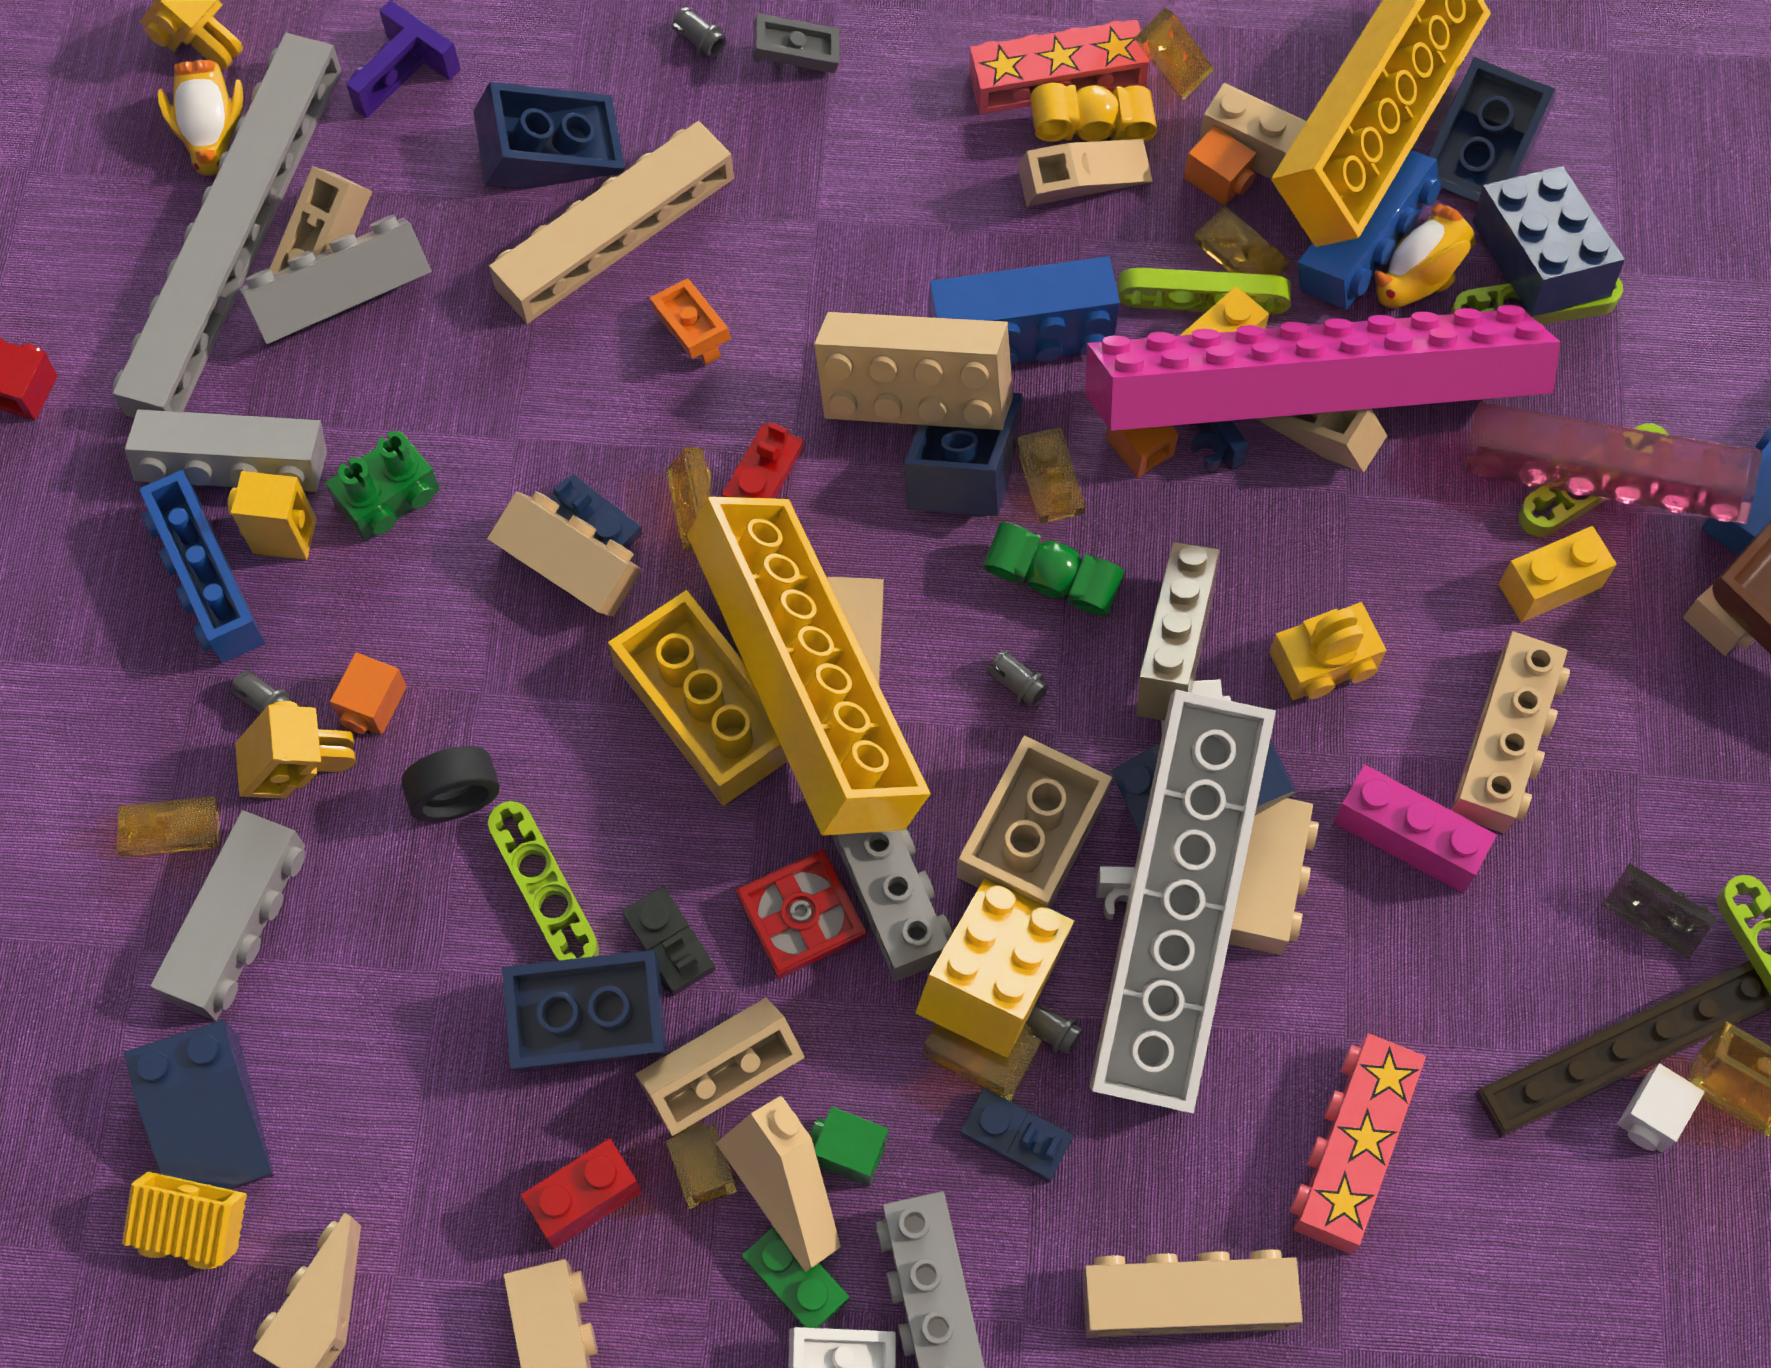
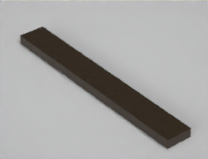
M1749 960L1478 1089L1475 1095L1499 1138H1502L1771 1009V995Z

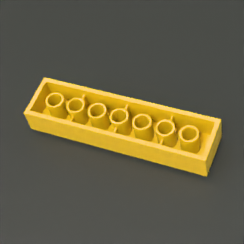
M1483 0L1381 1L1271 178L1278 192L1315 247L1360 237L1491 13Z
M708 497L687 537L821 835L905 830L931 793L789 499Z

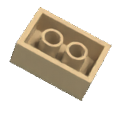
M1024 735L958 859L957 878L977 888L980 887L984 878L1051 909L1108 798L1112 777Z

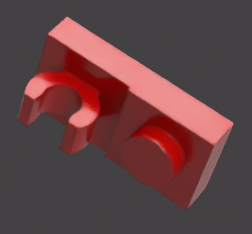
M763 422L725 487L722 497L776 499L804 448V439L790 434L788 429L772 422L766 424Z

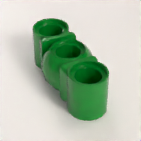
M999 523L982 565L987 572L999 578L1017 582L1022 586L1026 579L1029 587L1041 594L1053 598L1068 596L1066 601L1068 604H1073L1077 608L1094 615L1109 616L1125 575V571L1121 567L1086 553L1082 560L1076 550L1065 544L1051 540L1040 543L1041 535L1034 534L1015 524Z

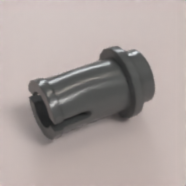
M684 7L675 15L673 19L675 24H672L673 30L694 44L699 55L713 58L723 50L726 44V37L723 35L721 27L708 24L689 7Z
M1007 650L1001 651L992 660L991 663L996 667L990 665L987 668V674L993 676L1017 696L1016 701L1020 705L1026 703L1030 707L1035 706L1044 697L1049 688V685L1044 682L1045 677L1042 673L1034 674Z
M250 670L241 672L232 682V685L235 687L230 688L232 696L239 698L257 711L259 715L268 705L280 701H291L289 700V693L283 689H273L256 677Z
M1037 1002L1023 1029L1052 1045V1052L1057 1055L1060 1052L1070 1055L1083 1033V1029L1076 1025V1019L1071 1017L1069 1020H1066Z

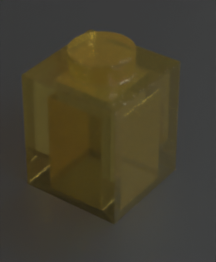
M696 1122L675 1134V1138L666 1141L689 1209L737 1192L728 1161L716 1144L720 1137L715 1124L705 1127L703 1122Z

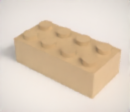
M827 312L814 344L824 419L1003 430L1013 399L1008 322Z

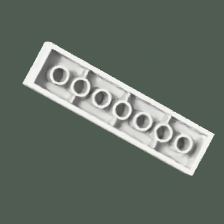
M1175 690L1170 696L1089 1085L1094 1092L1194 1113L1269 748L1275 710L1181 690Z

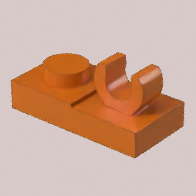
M688 278L649 297L655 314L677 339L691 359L701 355L702 361L706 366L721 358L718 346L731 340L729 329Z

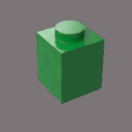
M831 1106L826 1120L818 1117L810 1133L819 1167L870 1186L889 1140V1128Z

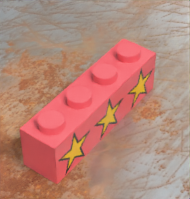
M1138 19L1124 22L1113 21L1106 25L1082 29L1070 28L1063 32L1045 35H1028L1020 39L1002 42L990 41L970 47L969 75L979 114L1031 106V92L1039 85L1046 83H1060L1066 87L1075 85L1076 92L1083 87L1092 85L1102 86L1111 93L1114 92L1116 86L1122 88L1135 85L1146 87L1149 58Z
M1370 1033L1366 1035L1359 1047L1353 1044L1350 1045L1340 1071L1348 1075L1343 1092L1334 1090L1324 1114V1119L1332 1121L1326 1139L1317 1136L1307 1161L1308 1166L1315 1168L1309 1186L1300 1183L1291 1204L1290 1213L1298 1215L1293 1231L1350 1255L1360 1246L1426 1056Z

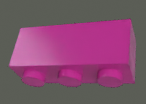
M1365 764L1333 821V824L1461 893L1465 892L1476 876L1497 836L1495 833Z

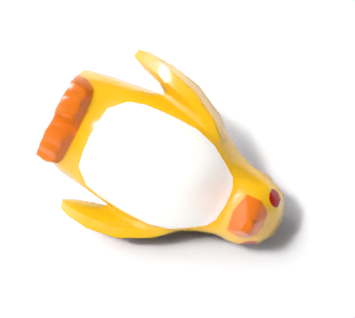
M196 60L194 62L186 61L175 64L173 106L169 103L163 89L158 90V103L162 115L172 132L185 144L190 153L192 165L197 173L204 176L217 175L221 156L225 151H228L232 135L242 114V83L240 80H236L233 96L229 99L219 65L211 60Z
M1442 204L1435 205L1431 210V217L1424 224L1412 230L1410 234L1404 235L1397 243L1387 273L1384 274L1378 270L1374 273L1377 284L1376 294L1380 304L1386 308L1397 309L1434 292L1444 291L1452 285L1455 280V270L1469 250L1476 244L1473 229L1457 210L1448 205L1445 207Z

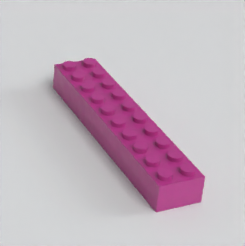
M1514 305L1499 306L1497 311L1488 312L1462 308L1450 315L1416 312L1411 315V318L1399 319L1386 315H1374L1369 317L1368 321L1350 322L1345 319L1334 318L1326 320L1322 325L1309 326L1300 322H1286L1281 325V328L1271 329L1245 325L1238 327L1233 332L1220 333L1212 329H1197L1192 332V335L1174 336L1165 332H1155L1143 339L1108 336L1103 338L1102 342L1087 343L1085 395L1110 431L1550 394L1554 392L1560 341L1547 331L1544 325L1538 323L1527 314L1525 309Z

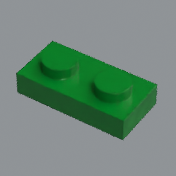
M774 1226L741 1255L742 1259L804 1328H821L850 1300L846 1292L819 1263L805 1272Z

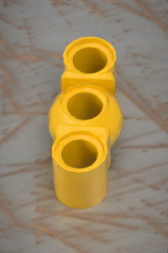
M1046 83L1036 87L1030 94L1035 135L1042 141L1055 142L1063 139L1071 141L1075 133L1081 139L1090 142L1104 140L1110 135L1111 141L1143 139L1144 142H1147L1157 132L1151 92L1144 86L1135 85L1125 88L1116 86L1112 94L1109 90L1097 85L1083 87L1076 92L1075 85L1066 87L1060 83Z

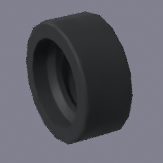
M474 746L452 747L436 751L417 760L401 776L402 787L411 816L425 822H442L467 816L490 804L500 792V784L490 754L483 748Z

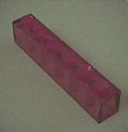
M1478 402L1467 442L1464 473L1475 474L1484 478H1497L1524 483L1532 487L1544 486L1572 492L1577 495H1590L1618 500L1625 504H1640L1662 508L1675 513L1683 512L1711 517L1724 522L1733 521L1747 524L1763 451Z

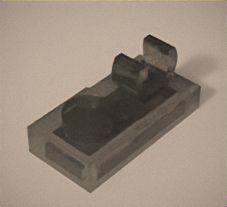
M1630 863L1608 892L1601 905L1688 959L1712 929L1717 919V916L1710 913L1709 908L1705 905H1702V907L1685 898V893L1681 891L1676 893L1671 887Z

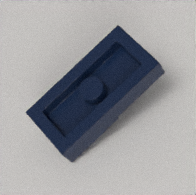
M1232 421L1188 424L1191 427L1196 425L1201 432L1192 440L1191 450L1193 453L1202 448H1210L1215 452L1204 461L1206 471L1217 469L1222 464V461L1226 463L1230 471L1245 464L1248 443Z
M574 474L570 478L566 477L553 490L554 494L550 499L560 505L556 513L568 521L574 515L597 529L593 537L605 545L611 539L629 549L643 534L638 523Z
M984 1087L960 1131L961 1137L1051 1183L1074 1136L1070 1132Z

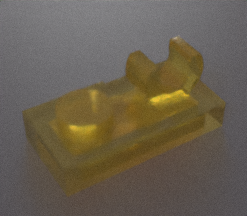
M1166 7L1134 38L1176 95L1183 100L1215 70L1177 16Z
M1226 206L1195 233L1194 243L1230 273L1281 276L1289 267L1290 260L1265 241L1253 228Z
M1061 427L1017 436L1016 446L1040 524L1084 514L1085 504Z
M685 447L668 466L666 473L683 550H693L687 534L707 498L711 497V473L706 466L702 448Z
M215 796L118 806L117 852L121 857L219 848V802Z

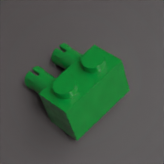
M402 431L386 433L387 441L382 436L378 440L375 449L362 458L354 457L348 459L350 466L347 467L342 463L338 468V474L325 482L334 504L365 542L374 535H381L389 531L396 523V520L412 509H419L432 500L434 494L440 491L432 467Z

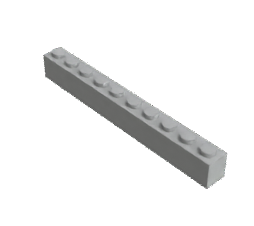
M285 32L279 47L272 50L269 58V68L262 82H258L253 90L252 103L246 116H242L237 123L236 137L229 151H225L221 156L219 172L212 187H207L203 194L202 207L195 222L190 223L186 229L184 245L178 258L173 259L169 264L166 283L160 295L155 296L151 302L149 318L142 333L139 332L133 339L131 356L124 370H120L114 379L112 394L125 416L135 418L137 409L184 411L342 72L334 45Z

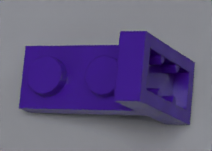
M392 0L388 1L379 10L386 36L390 40L383 44L379 53L364 67L357 69L346 83L354 110L365 118H368L424 63L448 80L461 69L454 43Z

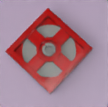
M824 848L735 890L736 896L778 980L867 938V932Z

